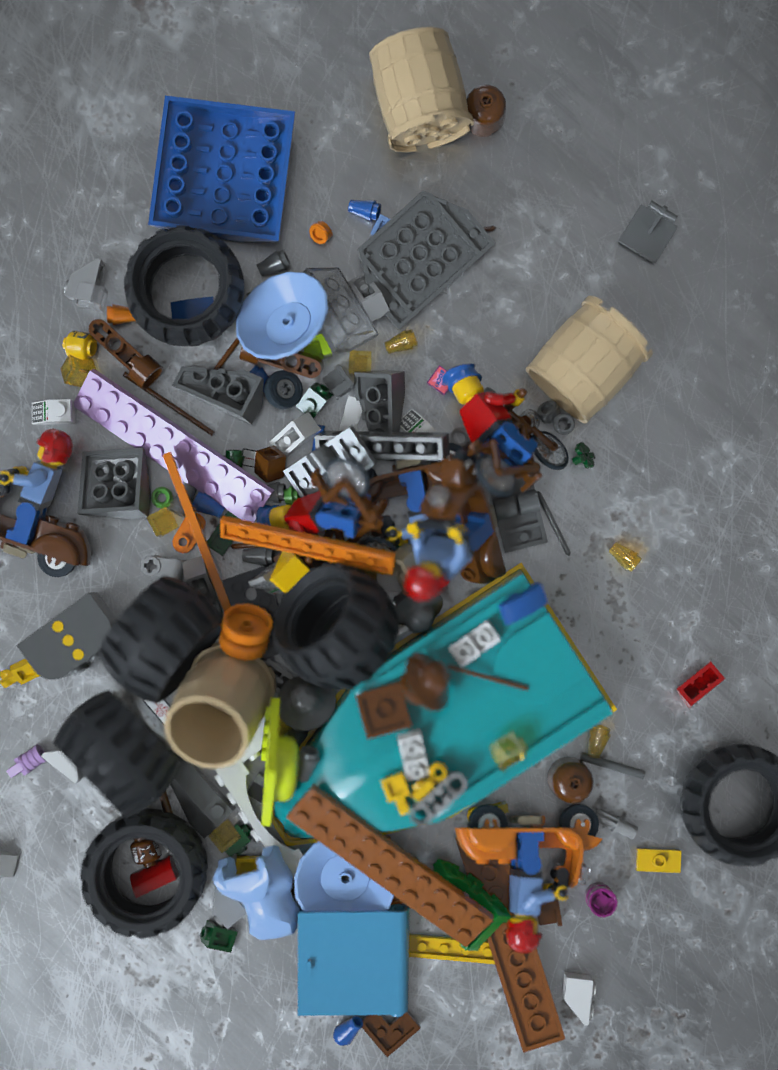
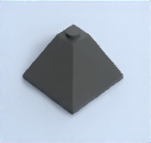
M129 448L83 452L77 514L122 519L149 518L150 489L145 449Z

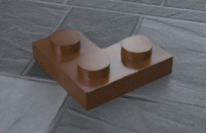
M409 1012L395 1018L391 1023L383 1015H365L361 1019L363 1021L362 1029L386 1057H389L421 1029V1026Z

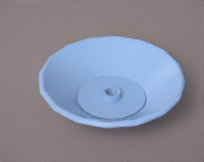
M285 272L269 277L250 292L243 301L237 315L236 336L243 349L255 357L275 360L295 354L310 344L322 329L328 313L327 293L320 281L307 273Z
M319 841L314 843L300 859L294 876L295 897L303 911H387L394 897L390 892ZM347 875L349 879L344 881L341 877Z

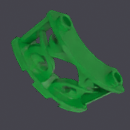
M438 859L433 864L435 868L433 871L452 885L458 887L463 893L469 894L471 899L477 901L494 915L493 921L469 945L464 947L460 944L465 950L478 951L481 948L480 946L501 924L507 922L512 916L495 894L490 896L482 888L484 883L471 873L465 875L460 872L458 865Z

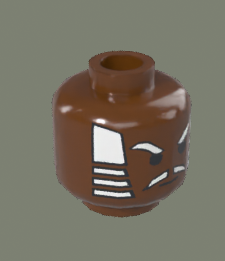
M137 838L130 845L134 862L138 865L143 864L144 868L156 865V860L162 855L159 842L151 839Z

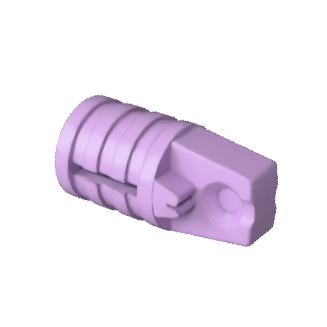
M36 744L23 755L15 758L16 764L6 772L10 778L20 772L24 776L27 775L32 769L46 762L41 757L45 751L40 745Z

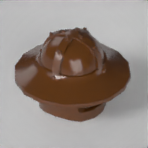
M414 653L406 662L405 673L401 677V689L406 699L413 704L421 705L430 711H441L447 706L449 700V684L452 676L441 661L437 662L425 653Z

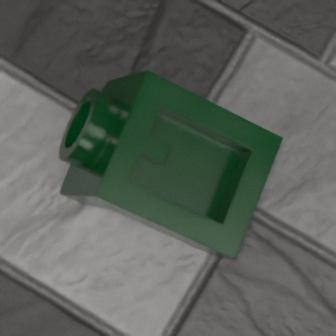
M207 920L206 925L201 930L200 938L201 942L209 949L231 953L238 931L234 928L227 930L226 927L215 925L212 921Z

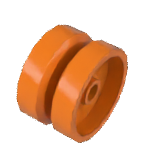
M236 604L229 607L224 613L219 638L221 649L227 655L240 660H255L262 657L268 647L273 623L271 616L264 609L252 604Z

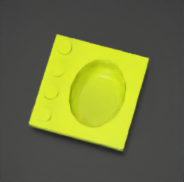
M272 697L270 707L266 706L261 753V761H265L261 826L271 825L273 802H286L294 796L297 779L298 744L291 737L278 736L280 698Z

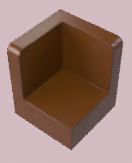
M274 445L257 450L254 473L266 483L283 478L286 455Z
M558 898L540 905V913L537 915L539 925L557 923L558 927L563 926Z

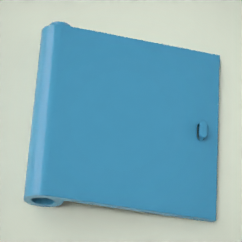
M393 904L387 911H298V1016L392 1015L394 1017H401L408 1012L409 906Z

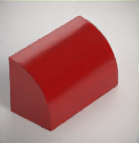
M709 662L678 687L676 691L690 709L722 683L725 677L712 662Z
M172 855L156 861V865L147 868L143 867L130 874V882L136 898L177 880L179 871Z

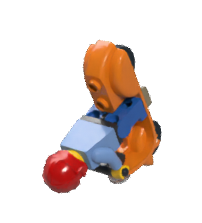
M486 804L472 811L469 816L468 827L455 828L456 837L461 848L471 859L476 860V864H490V860L498 859L499 864H512L513 868H510L509 911L514 913L515 916L511 917L507 922L505 933L509 947L515 952L530 953L539 946L542 933L538 932V920L533 918V915H539L542 903L554 901V898L566 900L569 897L566 896L568 887L573 888L578 883L586 885L587 881L590 880V868L585 863H582L583 851L593 849L603 839L595 837L599 829L598 817L594 810L586 805L575 804L566 808L560 816L559 827H543L545 824L544 815H513L509 818L510 823L529 825L530 827H508L507 817L504 812L497 806ZM538 848H562L566 850L563 866L557 865L550 871L553 883L542 884V872L540 871L542 863L538 856Z

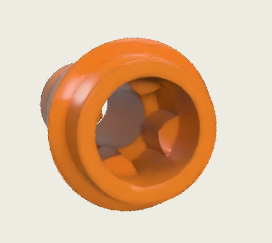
M116 304L107 306V323H113L114 326L135 321L128 307Z

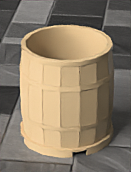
M423 27L403 31L384 39L373 47L369 52V59L372 66L378 103L389 134L388 144L390 149L396 152L417 151L416 146L425 144L431 149L452 142L470 131L469 124L471 123V126L474 125L473 116L468 112L466 92L457 57L454 54L449 35L444 29Z
M588 296L582 302V307L555 332L541 348L531 364L525 369L533 382L552 401H555L566 413L584 424L608 404L634 375V372L641 363L646 362L653 355L651 349L648 352L645 349L648 342L636 327L613 307L607 311L600 306L603 301L594 296Z
M219 642L204 651L202 650L195 657L191 669L176 692L164 722L166 738L174 751L186 761L204 768L219 769L233 765L238 761L253 741L264 718L265 708L270 706L271 697L273 698L276 692V678L271 666L268 667L261 660V657L255 660L235 659L221 649Z

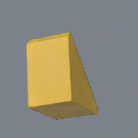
M282 551L269 580L282 592L286 593L309 571V568L299 555Z

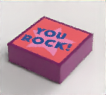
M439 365L427 384L445 396L449 389L448 386L442 383V377L447 370Z

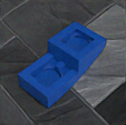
M213 296L170 302L172 319H190L202 314L213 303Z
M535 582L521 594H511L498 606L504 623L509 625L536 612L545 606L548 601L542 584Z

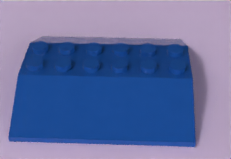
M165 95L148 225L162 229L176 228L178 225L201 228L222 240L279 242L295 111Z

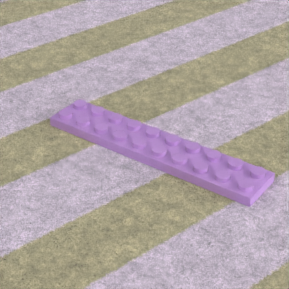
M92 369L89 371L74 401L75 408L134 448H144L145 455L165 469L167 467L163 454L172 451L183 481L195 487L198 491L210 495L239 519L256 522L257 510L260 506L264 507L274 492L272 488L97 370Z

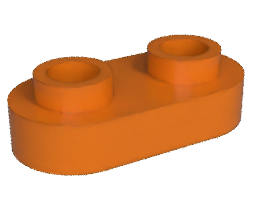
M196 513L202 530L204 531L206 528V520L201 514ZM187 517L183 520L172 541L174 549L180 553H189L196 545V540ZM182 538H185L187 540V544L185 546L180 545V540Z

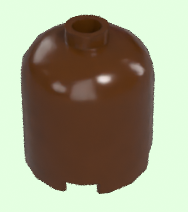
M486 84L475 87L466 99L468 112L472 114L474 125L471 126L470 123L469 129L475 135L481 137L490 136L503 126L506 115V99L503 93L495 86Z
M568 756L559 758L551 765L547 776L550 790L556 797L566 803L582 802L593 790L594 780L592 773L585 763L577 758Z

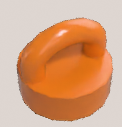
M317 221L309 229L312 240L318 244H324L333 236L331 228L323 221Z

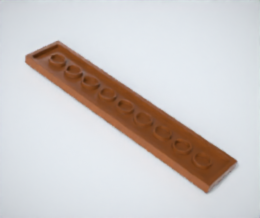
M315 784L308 789L288 812L287 819L464 947L469 945L493 921L494 915L381 832L374 829Z
M455 837L466 874L471 873L484 883L482 888L490 896L495 894L509 911L510 864H499L498 859L490 860V864H476V860L471 859L463 851L457 837ZM503 922L487 940L523 1053L565 1040L537 948L530 953L513 951L506 939L505 928H507V922Z

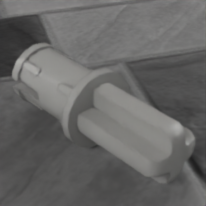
M601 809L596 812L599 823L610 828L613 833L616 831L630 839H634L638 826H634L622 820L620 816L615 817Z

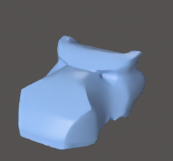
M272 845L263 849L262 857L257 858L259 870L237 876V868L233 858L227 857L218 860V868L216 869L213 882L223 895L242 902L248 916L249 934L260 940H270L295 933L300 906L291 894L292 872L284 862L278 846Z

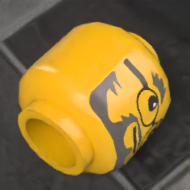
M71 331L63 340V349L69 358L89 360L96 353L97 341L90 333Z

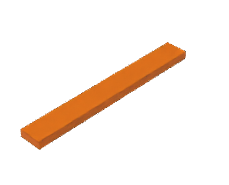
M172 451L163 454V459L225 613L231 607L225 586Z
M222 516L220 520L221 538L393 575L396 556L394 552L228 516Z

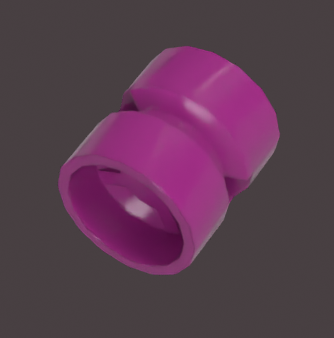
M596 882L586 889L585 901L594 915L608 917L615 912L617 898L608 885Z

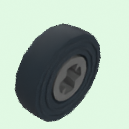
M280 370L267 378L264 392L265 397L272 406L278 409H289L301 400L303 387L297 375L286 370ZM284 386L283 388L287 389V392L284 394V391L281 392L280 387Z

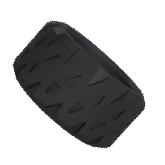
M147 808L127 818L121 815L102 829L92 840L81 864L80 880H83L81 891L87 907L91 906L93 916L104 927L109 925L114 933L129 938L132 935L140 939L158 936L160 933L171 931L180 925L191 913L203 893L207 881L206 871L208 869L206 851L201 846L202 841L192 827L185 824V820L173 813H165L160 809ZM145 838L164 845L174 856L179 868L180 878L176 894L161 904L149 906L134 903L124 897L116 887L112 876V860L120 844L132 839Z

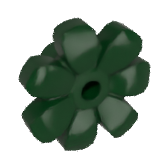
M583 442L578 443L575 448V452L578 455L572 458L573 464L583 463L587 469L594 467L595 463L593 460L596 458L594 452H590V448Z

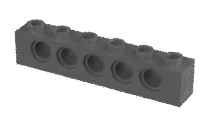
M322 431L315 435V449L343 431ZM357 431L375 459L442 460L450 455L449 433Z

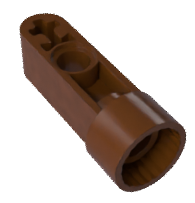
M95 319L90 323V335L130 371L128 377L142 390L149 388L160 377L163 367L149 354L141 355L104 320ZM100 328L108 334L106 338L98 331ZM121 341V346L117 350H113V343Z
M243 347L240 352V360L256 365L261 362L308 378H316L324 368L323 360L320 357L300 350L293 354L297 358L296 365H290L287 361V356L275 360L257 358L245 351ZM303 359H305V361H304L303 364H306V365H304L302 368H300V365L302 364ZM312 362L315 363L316 367L314 371H311V367L308 366Z

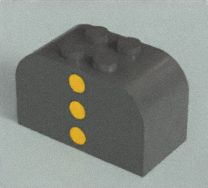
M89 592L16 646L39 676L49 680H56L71 675L75 676L90 667L88 665L89 662L93 663L100 660L98 652L102 641L117 619L98 592Z

